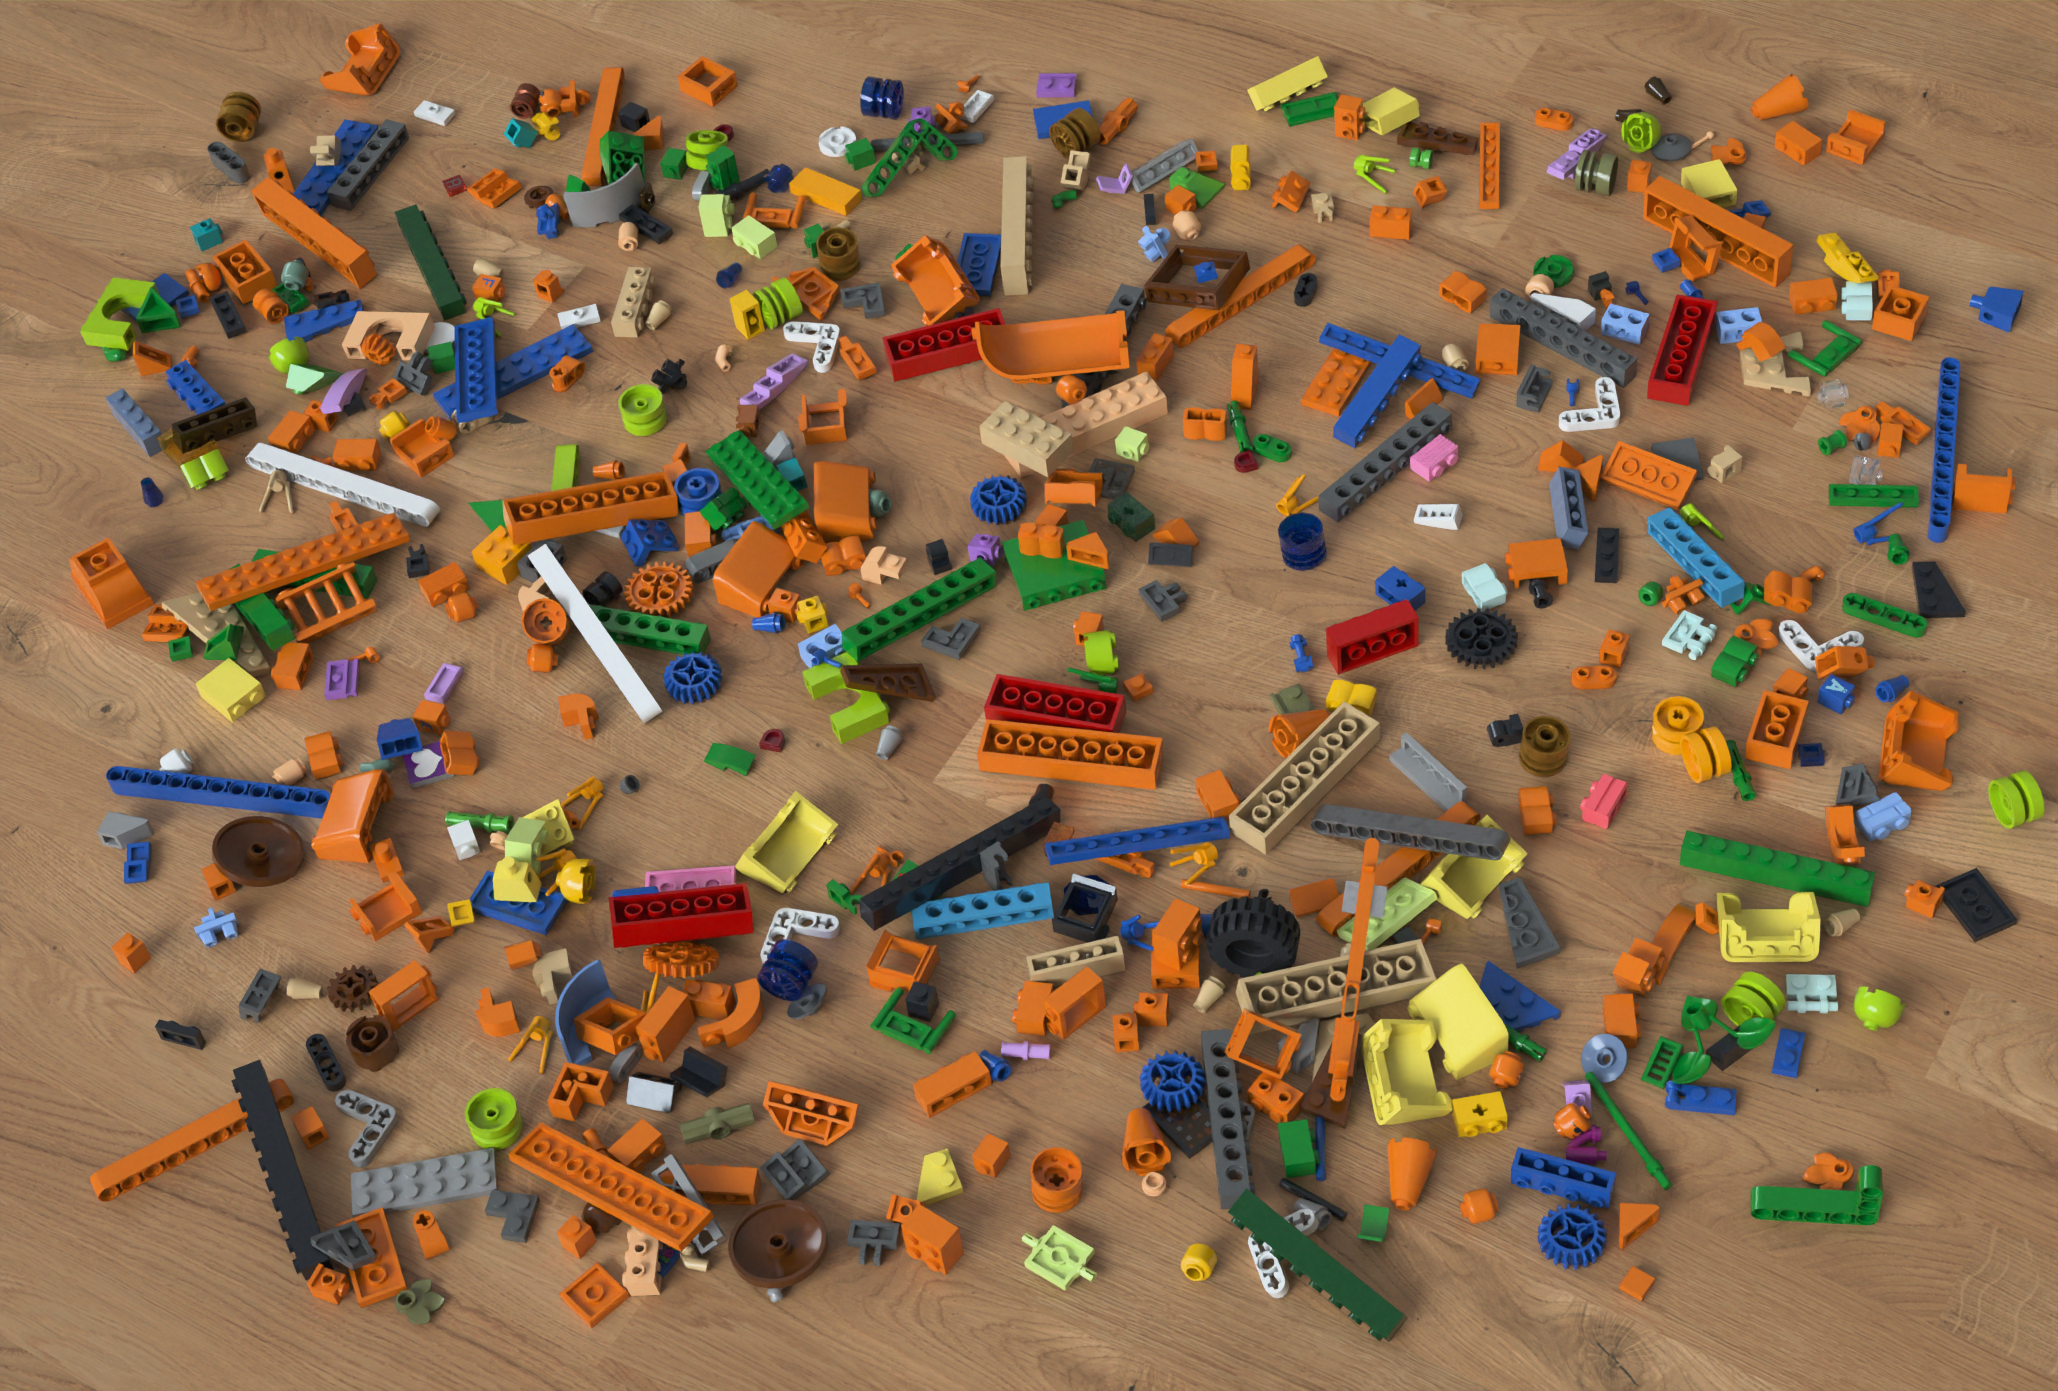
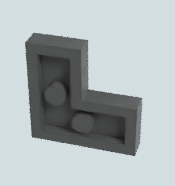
M880 283L840 289L843 308L863 305L866 319L885 316Z
M960 618L951 632L931 626L921 640L922 647L960 660L980 632V624Z
M492 1190L485 1212L487 1216L506 1218L501 1232L503 1240L526 1243L540 1200L535 1195Z

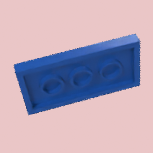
M964 233L957 263L978 295L991 296L1001 254V235Z
M487 870L470 897L472 911L547 935L568 901L563 894L553 891L549 896H546L545 893L549 889L541 887L537 902L495 900L493 890L494 872Z

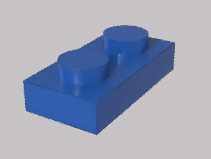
M1780 1029L1772 1068L1773 1074L1797 1078L1805 1039L1804 1032Z

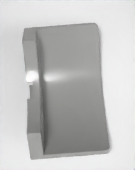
M635 163L624 176L605 187L586 192H564L563 196L573 227H597L596 224L609 221L610 224L620 220L619 214L633 204L639 207L641 205L639 195L645 184L638 163Z

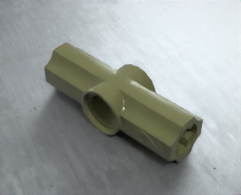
M745 1103L726 1110L721 1107L711 1108L705 1112L703 1117L689 1120L679 1125L685 1144H689L708 1137L714 1140L723 1139L730 1134L731 1130L754 1124L755 1121L750 1104Z

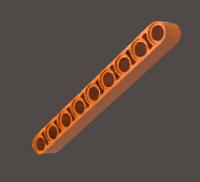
M623 67L603 68L582 169V180L588 186L604 185L606 175L600 159V139L607 131H615L625 80Z
M1301 244L1292 247L1244 277L1220 310L1195 308L1169 324L1165 330V336L1173 338V343L1179 348L1189 345L1310 269L1316 261V256Z
M1460 801L1436 820L1475 825L1480 821L1481 815L1464 801ZM1401 847L1376 866L1374 885L1385 886L1389 890L1404 877L1411 879L1442 853ZM1344 892L1324 907L1316 917V923L1332 937H1337V930L1355 917L1353 913L1342 912Z
M275 1079L269 1082L279 1112L289 1108L294 1103V1097L283 1079ZM238 1099L95 1172L90 1178V1183L100 1201L107 1202L247 1130L245 1119L249 1118L247 1112H242Z

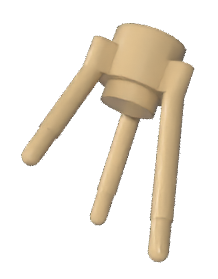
M274 470L270 474L268 487L259 508L260 513L263 512L271 491L279 492L284 488L290 514L294 513L290 492L291 482L286 480L287 475L283 471Z

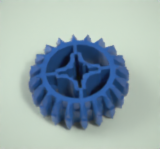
M1001 474L999 477L992 475L990 479L984 478L983 482H977V487H973L970 496L971 509L975 516L980 518L981 522L986 520L988 525L992 522L996 525L999 522L1006 524L1008 520L1013 522L1014 517L1020 518V514L1025 511V506H1027L1026 490L1016 478L1011 479L1009 475L1006 477H1002Z
M693 650L690 655L684 653L683 657L677 656L676 661H670V666L666 667V673H664L663 677L665 689H667L670 697H674L676 702L681 700L683 704H686L690 701L692 705L695 701L702 703V699L710 700V694L716 695V689H721L723 679L721 666H719L716 658H712L710 654L705 655L702 651L696 654Z
M1175 1049L1173 1054L1165 1051L1164 1056L1156 1053L1155 1060L1149 1059L1148 1065L1143 1066V1073L1140 1075V1088L1144 1098L1149 1100L1152 1107L1157 1105L1160 1111L1167 1107L1169 1113L1172 1108H1176L1180 1112L1181 1106L1189 1109L1190 1102L1197 1104L1198 1097H1202L1203 1089L1206 1085L1204 1079L1205 1072L1200 1062H1196L1194 1056L1188 1057L1186 1052L1178 1055ZM1189 1075L1191 1077V1081L1189 1084H1186L1185 1078ZM1159 1078L1160 1084L1156 1087L1154 1082Z
M1569 1203L1566 1205V1209L1558 1205L1556 1212L1549 1210L1548 1217L1543 1216L1538 1227L1540 1250L1542 1253H1546L1547 1260L1554 1259L1555 1266L1563 1263L1565 1270L1568 1268V1265H1573V1268L1577 1270L1579 1264L1585 1268L1588 1266V1261L1595 1264L1597 1257L1602 1256L1607 1242L1605 1239L1607 1238V1231L1604 1229L1603 1221H1598L1599 1216L1597 1213L1590 1215L1591 1210L1589 1207L1583 1211L1580 1204L1576 1208H1571ZM1562 1226V1230L1558 1231L1557 1235L1552 1236L1553 1232ZM1588 1238H1593L1588 1245L1582 1247V1243L1586 1242Z

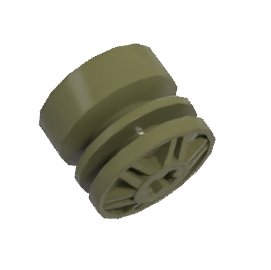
M1584 149L1576 166L1575 189L1582 191L1585 186V192L1590 193L1593 185H1596V194L1611 196L1617 177L1618 155L1604 153L1601 160L1598 161L1597 151H1593L1590 157V151Z

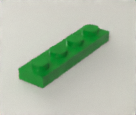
M1829 484L1828 487L1829 506L1893 507L1902 502L1903 505L1901 507L1918 508L1919 504L1918 486Z

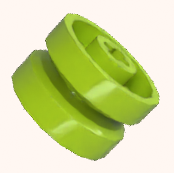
M699 130L687 134L686 148L688 151L686 152V164L693 169L707 170L706 165L708 162L706 155L716 151L722 145L728 148L727 135L714 130Z
M639 384L626 389L620 395L618 401L624 428L629 433L636 436H647L660 431L665 426L667 413L662 393L657 387L649 384Z
M2021 770L2012 773L2008 777L1994 779L1989 783L1988 794L1991 807L1996 818L2005 828L2012 829L2021 826L2024 821L2030 823L2043 817L2045 811L2043 796L2036 780L2028 771Z
M1744 972L1721 1000L1723 1011L1737 1026L1752 1018H1769L1773 1020L1782 1012L1786 1004L1780 989L1770 979L1755 972Z
M500 1088L485 1089L475 1094L466 1105L464 1112L465 1120L478 1146L484 1149L494 1148L497 1151L514 1144L521 1136L524 1127L523 1119L518 1110L516 1100L508 1091Z

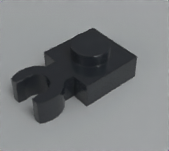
M347 290L313 295L314 303L318 309L337 305L338 302L350 301Z
M420 544L418 551H413L412 546H409L408 551L411 557L406 558L408 577L415 578L429 575V558L424 545Z

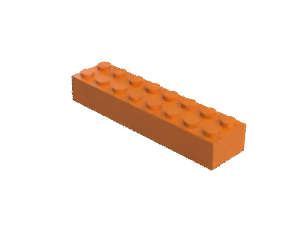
M1662 176L1657 177L1645 188L1643 219L1673 234L1675 218L1694 215V219L1714 240L1723 242L1719 259L1775 288L1790 275L1793 254L1792 243ZM1693 240L1691 241V244L1699 247Z
M267 177L251 190L257 205L266 218L359 289L363 288L377 275L374 268L375 263L369 258V251L363 245L359 246L351 236L347 237L338 226H332V223L326 217L322 218L314 208L310 209L302 199L298 200L289 189L285 190L277 180L273 181Z
M667 471L502 500L504 521L513 545L626 526L629 519L657 520L678 516L677 495Z
M986 719L977 752L980 771L1152 790L1157 788L1164 757L1163 738L989 719Z

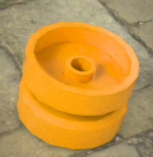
M1682 696L1669 697L1662 700L1655 707L1653 713L1652 739L1655 745L1665 753L1682 755L1680 748V738L1682 735L1692 732L1699 734L1703 729L1704 713L1697 702Z
M1710 726L1704 728L1699 734L1692 732L1682 735L1680 738V748L1683 762L1695 783L1699 784L1709 781L1712 775L1721 777L1731 772L1732 764L1729 749L1722 733L1717 727Z

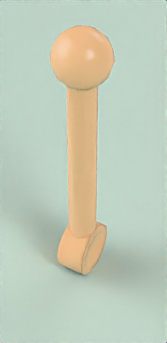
M1709 131L1705 137L1691 145V150L1707 139H1712L1714 133Z

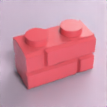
M1603 774L1599 781L1594 780L1590 788L1591 794L1589 798L1584 797L1580 806V810H1583L1582 819L1607 829L1627 796V782L1614 779V777Z

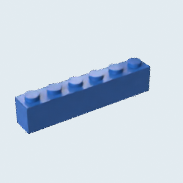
M1400 334L1334 425V438L1353 448H1356L1359 442L1362 443L1365 440L1369 428H1373L1377 423L1378 415L1381 411L1384 412L1387 409L1390 398L1392 396L1395 397L1399 392L1402 381H1406L1411 374L1412 367L1419 364L1422 358L1421 345Z

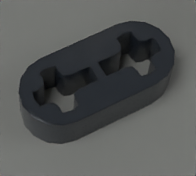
M1153 193L1144 194L1146 225H1156Z
M1305 273L1300 276L1294 291V302L1297 306L1306 307L1312 303L1317 290V277L1314 274Z

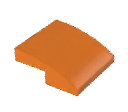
M494 168L468 187L467 191L483 204L496 208L519 191L522 186L519 181L508 178L505 171Z
M155 604L148 614L149 624L142 633L143 641L168 642L187 637L190 630L189 626L183 621L179 622L175 619L171 611H165L162 608V604Z

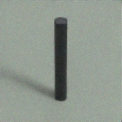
M1284 1177L1281 1179L1280 1187L1300 1198L1327 1207L1331 1215L1342 1221L1346 1219L1347 1211Z

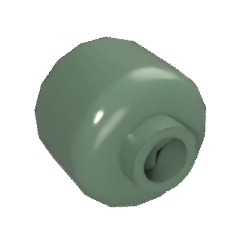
M299 260L287 262L281 274V281L287 289L299 290L306 285L309 270Z
M869 489L871 516H885L892 506L890 496L883 490Z

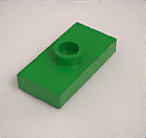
M283 283L272 289L288 305L289 311L293 314L309 305L308 299L298 290L287 289Z

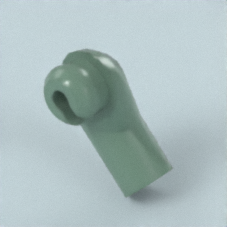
M380 758L374 762L360 764L361 773L374 769L390 772L394 768V762L390 758L384 760Z

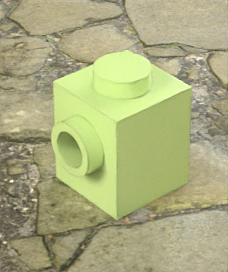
M1127 426L1123 428L1115 439L1116 454L1127 459L1139 462L1142 456L1146 455L1149 450L1147 434Z

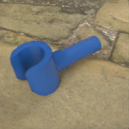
M1569 378L1567 379L1566 391L1570 395V406L1575 405V394L1579 391V379H1577L1576 383H1570Z
M823 649L812 653L815 658L811 661L816 666L825 662L839 669L842 667V663L830 659Z

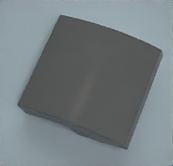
M1693 437L1651 444V452L1653 454L1697 470L1698 474L1694 481L1703 480L1701 462Z
M800 1138L782 1155L776 1152L760 1167L786 1200L798 1198L830 1175L828 1170Z

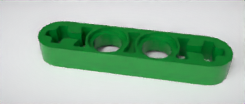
M1849 593L1843 598L1842 610L1848 615L1915 638L1926 634L1927 620L1920 615L1856 593ZM1877 609L1880 613L1871 614L1868 610ZM1897 616L1901 621L1893 622L1889 618Z

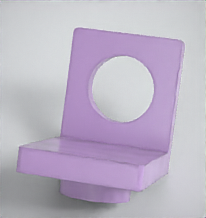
M1124 164L1118 179L1097 176L1096 181L1101 191L1125 194L1133 175L1128 164ZM1125 173H1127V178L1124 182Z
M1587 1080L1563 1081L1562 1086L1565 1088L1566 1105L1571 1102L1579 1106L1585 1105L1592 1116L1590 1083Z

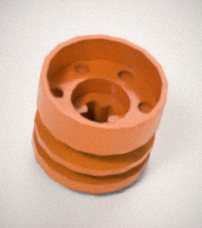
M547 598L537 599L528 604L523 611L521 620L524 632L533 642L552 646L558 645L565 640L571 625L569 615L564 608L556 601ZM546 619H549L552 625L548 626V629L542 625V623L546 622Z
M1061 1147L1044 1149L1035 1156L1030 1169L1031 1194L1034 1202L1047 1212L1062 1213L1069 1211L1078 1204L1082 1197V1165L1080 1159L1072 1151Z

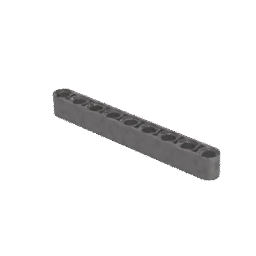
M1330 804L1320 805L1310 822L1311 828L1321 835L1361 841L1375 838L1381 844L1487 860H1500L1510 842V836L1500 829Z

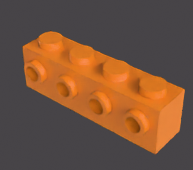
M807 510L780 526L795 556L817 564L827 549V545Z

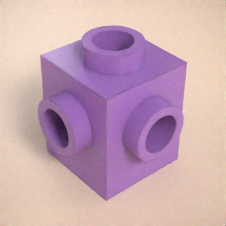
M931 106L912 108V119H908V122L922 118L936 128V118L932 116ZM915 123L914 129L918 133L920 131L919 124Z
M975 534L968 544L970 562L982 558L989 566H994L1003 555V546L1000 543L999 536Z

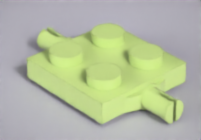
M1054 1225L1040 1239L1028 1232L1023 1236L1022 1242L1033 1247L1032 1253L1024 1262L1025 1267L1065 1291L1080 1275L1090 1282H1094V1279H1096L1097 1272L1086 1267L1095 1254L1094 1248Z

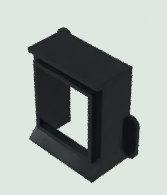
M1073 873L1071 883L1054 918H1052L1053 931L1087 943L1106 939L1110 930L1107 923L1118 901L1116 886ZM1079 889L1106 897L1093 925L1066 917Z

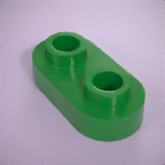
M1260 434L1254 437L1252 441L1253 451L1256 454L1273 461L1286 462L1292 456V449L1289 443L1270 435Z

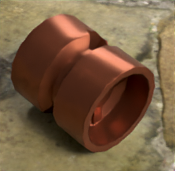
M529 83L521 84L510 104L511 112L521 119L530 118L538 104V96L541 94L539 89Z

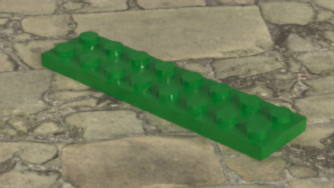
M740 430L729 434L727 438L713 444L705 451L713 464L773 530L810 508L807 501Z

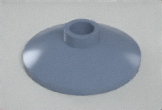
M1599 1034L1591 1038L1584 1046L1581 1055L1584 1072L1586 1074L1593 1072L1600 1083H1609L1618 1079L1625 1071L1628 1062V1053L1624 1043L1616 1036L1610 1034ZM1608 1055H1610V1056H1611V1060H1610V1062L1607 1064V1063L1605 1062V1059H1606V1057H1607Z

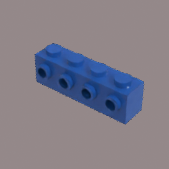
M187 360L165 371L168 377L166 382L172 391L176 390L181 401L185 400L191 412L195 411L196 415L225 405V401Z
M1518 1147L1511 1167V1183L1516 1184L1520 1188L1538 1190L1546 1195L1553 1194L1565 1197L1569 1201L1587 1203L1595 1208L1609 1209L1615 1191L1616 1172Z

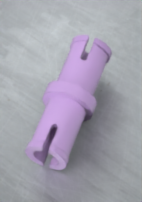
M1024 1041V1043L1002 1042L1001 1057H1020L1023 1060H1028V1058L1050 1059V1044H1029V1041Z

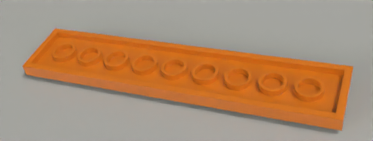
M395 513L386 514L360 525L346 528L314 541L306 542L302 545L285 549L282 552L265 556L262 559L245 563L242 566L225 570L219 574L205 577L196 581V586L209 610L213 611L338 567L343 563H349L409 542L410 537Z
M541 1122L508 1154L513 1163L680 1252L714 1218L711 1210Z

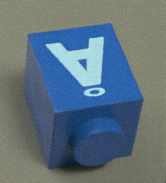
M1831 674L1819 688L1817 703L1842 715L1846 708H1851L1855 702V685Z

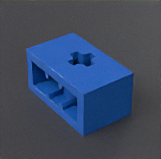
M1392 566L1375 580L1376 595L1390 605L1408 599L1415 611L1425 603L1424 586L1395 566Z

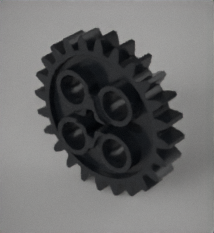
M1477 608V612L1473 613L1471 609H1468V615L1461 612L1460 618L1454 617L1453 623L1448 624L1445 645H1447V651L1451 652V657H1457V663L1465 661V667L1473 664L1474 669L1478 665H1482V668L1486 669V665L1490 664L1492 668H1495V662L1502 665L1503 658L1509 660L1510 654L1515 653L1518 640L1516 626L1512 625L1511 619L1505 620V614L1498 616V610L1489 613V608L1485 612H1481V609Z

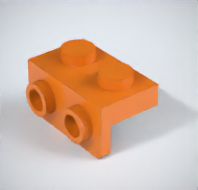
M1292 170L1287 176L1282 175L1277 183L1279 188L1271 196L1274 199L1271 207L1275 208L1280 203L1296 213L1311 182Z

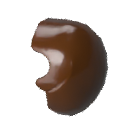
M590 1203L585 1205L581 1215L582 1221L591 1226L593 1233H608L612 1226L619 1225L621 1222L617 1217Z

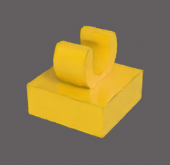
M470 899L447 904L451 927L474 923Z

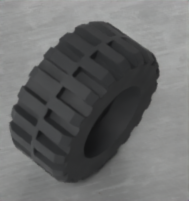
M1248 896L1241 897L1240 899L1232 898L1219 905L1212 914L1206 941L1207 951L1220 968H1225L1229 973L1233 975L1234 973L1238 974L1243 978L1254 976L1258 972L1264 974L1291 968L1297 956L1301 934L1300 925L1290 911H1286L1285 907L1280 904H1274V901L1268 899L1267 901L1261 900L1260 897L1248 898Z

